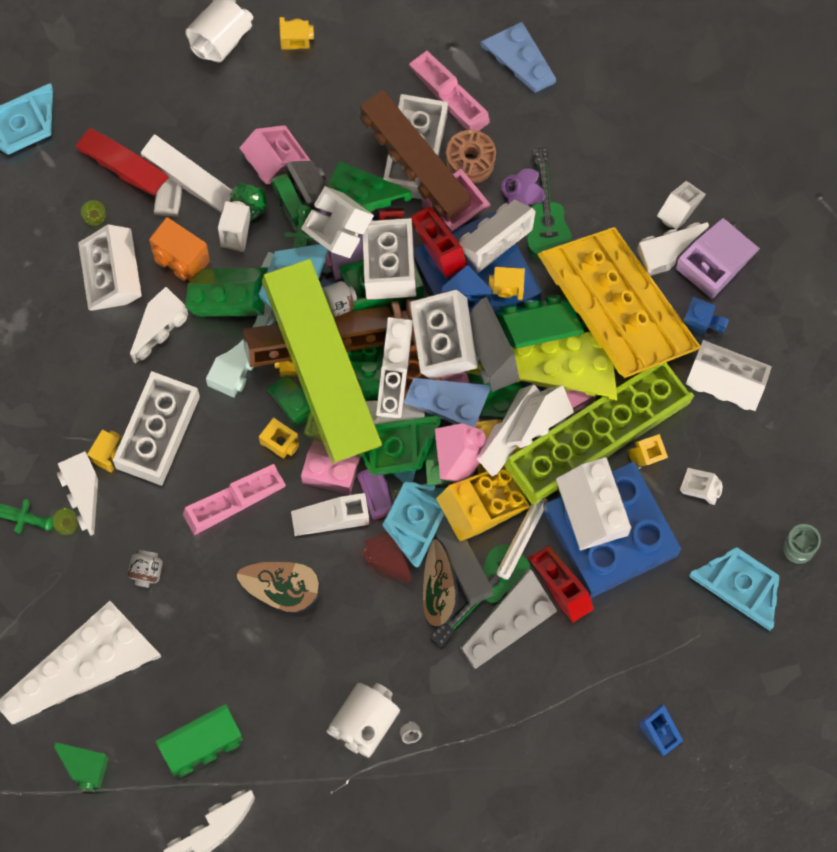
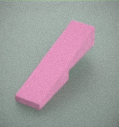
M425 51L409 63L412 71L439 101L448 102V111L466 130L479 131L490 123L488 111L458 84L457 78L428 51Z
M272 464L231 483L229 488L185 507L183 516L195 536L284 488L286 484L275 465Z

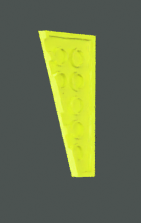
M591 332L518 349L511 347L515 354L520 381L530 382L532 385L546 388L563 385L565 391L568 392L574 390L585 392L586 395L590 396L602 395L609 397V399L617 400L613 363L604 348L598 345ZM477 364L478 368L467 370V373L480 375V365Z

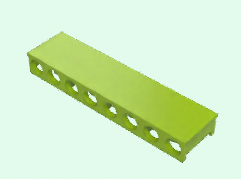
M311 259L264 274L262 284L331 465L382 446Z
M667 362L644 370L617 387V400L603 396L508 458L504 467L533 506L559 489L556 478L582 464L609 457L691 403L694 397L693 393L687 391Z

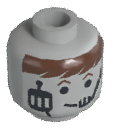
M339 281L322 289L333 317L353 310L354 301L357 300V296L352 286L348 287L346 283Z
M139 550L138 553L131 555L127 575L130 579L135 580L134 585L149 588L150 583H157L159 581L163 561L158 558V553Z

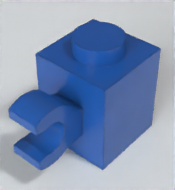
M693 297L683 322L690 332L704 337L707 328L724 334L729 319L722 316H713L716 305Z

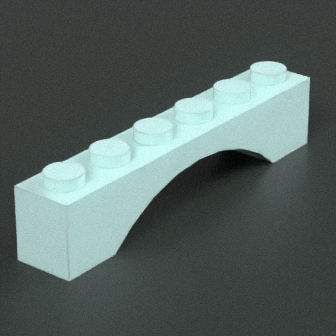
M268 252L261 267L269 268L274 256L273 253ZM265 303L264 315L257 317L253 327L275 324L276 318L271 306ZM244 339L228 352L216 357L206 377L208 387L235 397L237 391L241 392L246 383V378L244 377L248 370L253 369V367L249 366L244 349Z

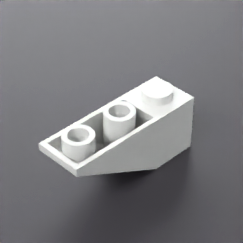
M699 222L693 223L680 231L673 229L664 233L663 236L657 238L649 236L641 240L637 253L647 273L652 276L669 271L685 251L707 232L708 222L703 224Z
M167 287L147 305L130 352L134 363L148 357L152 351L151 348L157 343L161 344L168 338L169 332L175 326L180 327L187 319L188 311L185 305Z
M563 385L546 388L530 398L506 442L507 446L518 445L519 448L525 447L533 442L532 438L547 434L551 426L560 425L566 421V417L574 413Z
M82 452L58 463L61 471L57 473V476L63 487L68 485L71 493L67 494L72 508L78 507L81 515L77 516L82 530L88 529L90 535H93L98 478L86 452Z
M365 493L342 496L291 511L295 536L369 525Z

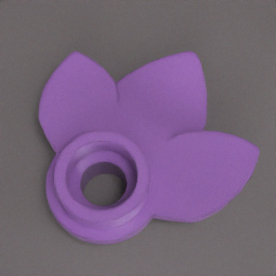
M529 168L523 169L518 175H509L503 180L501 189L508 198L509 204L517 200L529 206V204L541 203L545 199L543 189L535 183L539 172ZM514 183H516L515 191L512 190Z

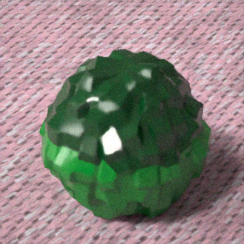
M239 182L233 188L232 193H230V202L239 201L249 206L250 221L263 214L267 207V197L262 188H256Z

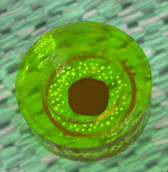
M88 201L81 209L82 218L88 225H99L106 218L105 207L99 201Z
M60 509L54 514L53 526L58 533L69 535L78 528L77 515L71 509Z

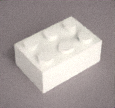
M411 218L370 221L363 234L364 279L367 300L415 297L416 285Z
M453 290L410 302L420 372L432 380L478 368L466 296L458 290Z

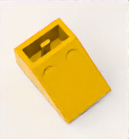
M504 465L497 475L491 476L486 471L451 484L436 498L459 541L476 536L530 508L521 489Z

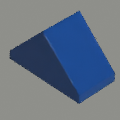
M468 265L442 287L441 294L458 290L467 297V302H480L485 297H487L489 303L491 302L492 289Z
M663 704L645 716L638 725L663 756L683 741Z

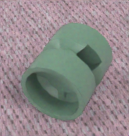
M808 524L795 526L784 540L783 552L786 558L797 564L810 561L821 544V536L818 530Z

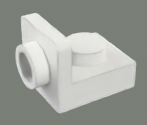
M688 468L680 491L685 495L706 499L709 504L715 505L717 498L722 493V482L714 473Z

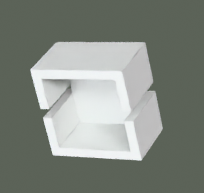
M324 186L314 206L331 212L332 215L328 216L311 210L301 229L329 251L350 258L360 241L359 233L364 234L374 215L346 194Z

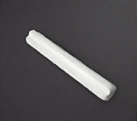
M546 498L534 506L531 504L498 568L497 575L503 579L510 578L543 513L545 504L548 503Z

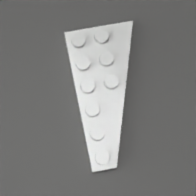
M109 601L0 699V711L13 725L54 704L64 702L76 694H81L108 682L122 673L134 670L151 660L154 661L160 658L161 655Z

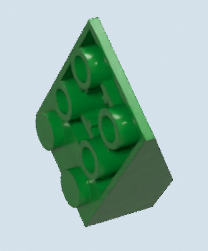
M382 346L346 351L364 399L378 401L382 370Z

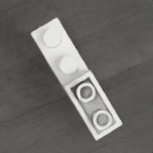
M388 317L376 416L401 419L413 320Z
M242 790L231 797V802L225 805L218 803L208 809L209 814L205 815L210 824L209 826L200 825L190 831L191 836L183 840L181 837L172 840L167 844L168 848L164 852H211L230 836L242 822L255 799L252 791L250 790L246 793L245 790Z

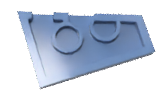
M523 22L481 41V47L486 51L489 50L496 56V60L511 69L514 75L533 92L536 93L556 83L554 74Z
M413 378L403 403L431 415H438L441 419L455 425L463 423L475 427L490 391V386Z

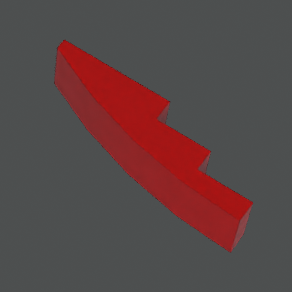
M91 128L75 145L80 152L96 159L99 165L115 172L120 179L153 196L168 179L165 173L140 156Z

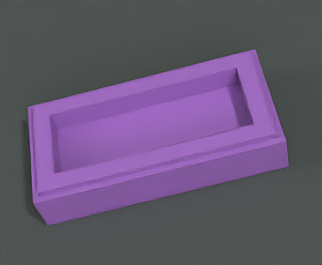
M368 469L357 473L372 519L377 520L386 516L394 500L385 474L373 476Z

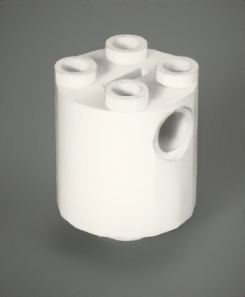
M213 0L186 29L185 33L189 39L191 50L201 59H208L218 63L222 62L238 44L242 35L251 29L253 15L248 10L241 9L235 0Z
M357 683L326 732L338 740L340 738L346 742L345 747L356 754L359 752L369 758L400 712V709L391 701L393 693L379 683H375L373 688Z

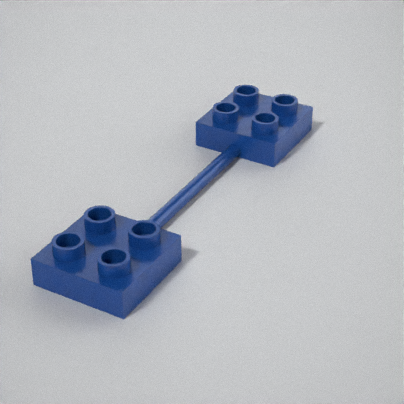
M495 211L451 233L459 242L463 235L477 230V226L485 218L491 219L497 213ZM516 243L477 273L489 286V275H494L495 267L525 269L522 301L517 300L515 295L510 298L500 297L498 294H493L492 290L490 305L493 311L502 310L501 307L504 305L514 304L521 306L527 300L541 301L542 291ZM424 244L414 249V261L429 297L441 294L442 287L455 275L445 278L435 265ZM468 302L469 313L479 302ZM522 381L525 387L532 385L530 382ZM536 386L540 392L543 391L541 386ZM635 462L612 472L631 526L628 536L580 550L562 497L544 506L543 513L580 583L588 591L590 599L677 557L681 551L680 545Z

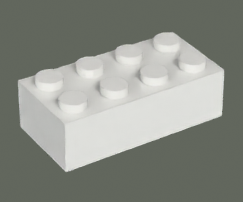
M401 94L398 108L439 157L447 118L448 102ZM388 155L384 180L410 190L412 198L422 199L417 189L419 186L414 180L409 181L403 172L404 168L399 162L396 164Z
M151 371L113 459L116 469L162 486L200 398L198 388Z

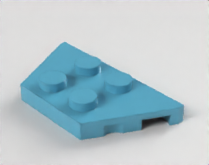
M51 83L0 105L1 151L9 155L51 135L53 88Z
M317 244L275 251L267 273L311 259L319 279L329 250L323 245ZM262 284L259 292L260 299L268 306H271Z
M404 482L382 526L413 566L418 567L444 516V512L436 498L446 488Z
M739 548L727 552L724 556L710 561L709 564L697 570L695 569L689 575L690 578L769 631L774 627L779 575Z

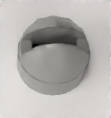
M409 721L407 724L403 723L400 727V735L404 743H415L422 737L420 727L414 721Z

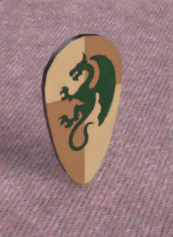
M434 539L430 544L425 563L423 609L429 624L440 627L450 622L456 612L459 582L455 577L453 565L446 547L440 540Z
M262 562L246 566L237 573V579L251 595L287 613H298L308 609L319 595L320 583L318 576L311 568L303 564Z

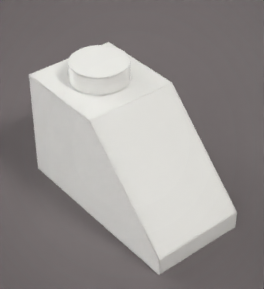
M685 181L671 192L657 216L662 219L666 226L678 229L686 222L706 194Z
M225 201L218 225L221 247L241 252L245 251L250 222L249 206L239 201Z

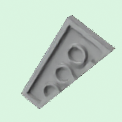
M531 569L526 570L520 581L512 586L505 598L490 611V615L460 645L461 650L473 668L476 669L557 612Z

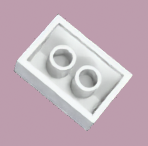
M517 200L500 206L496 211V215L491 219L485 218L479 223L477 230L473 233L468 232L460 238L459 244L462 246L466 263L476 274L533 230L536 211Z
M108 224L78 242L88 310L127 305L142 296L130 228Z
M703 340L702 348L699 349L686 385L691 386L695 391H704L712 394L719 400L733 402L742 409L756 411L772 366Z
M606 457L582 464L556 478L580 550L629 535L631 526Z

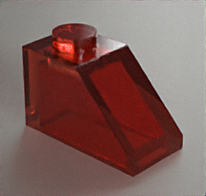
M388 532L364 541L365 549L362 550L364 559L367 564H372L374 570L405 583L411 581V573L402 551Z

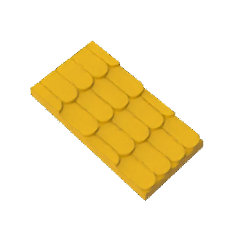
M615 227L538 253L539 258L555 284L561 287L574 310L581 315L598 345L604 348L618 373L624 376V378L702 348Z

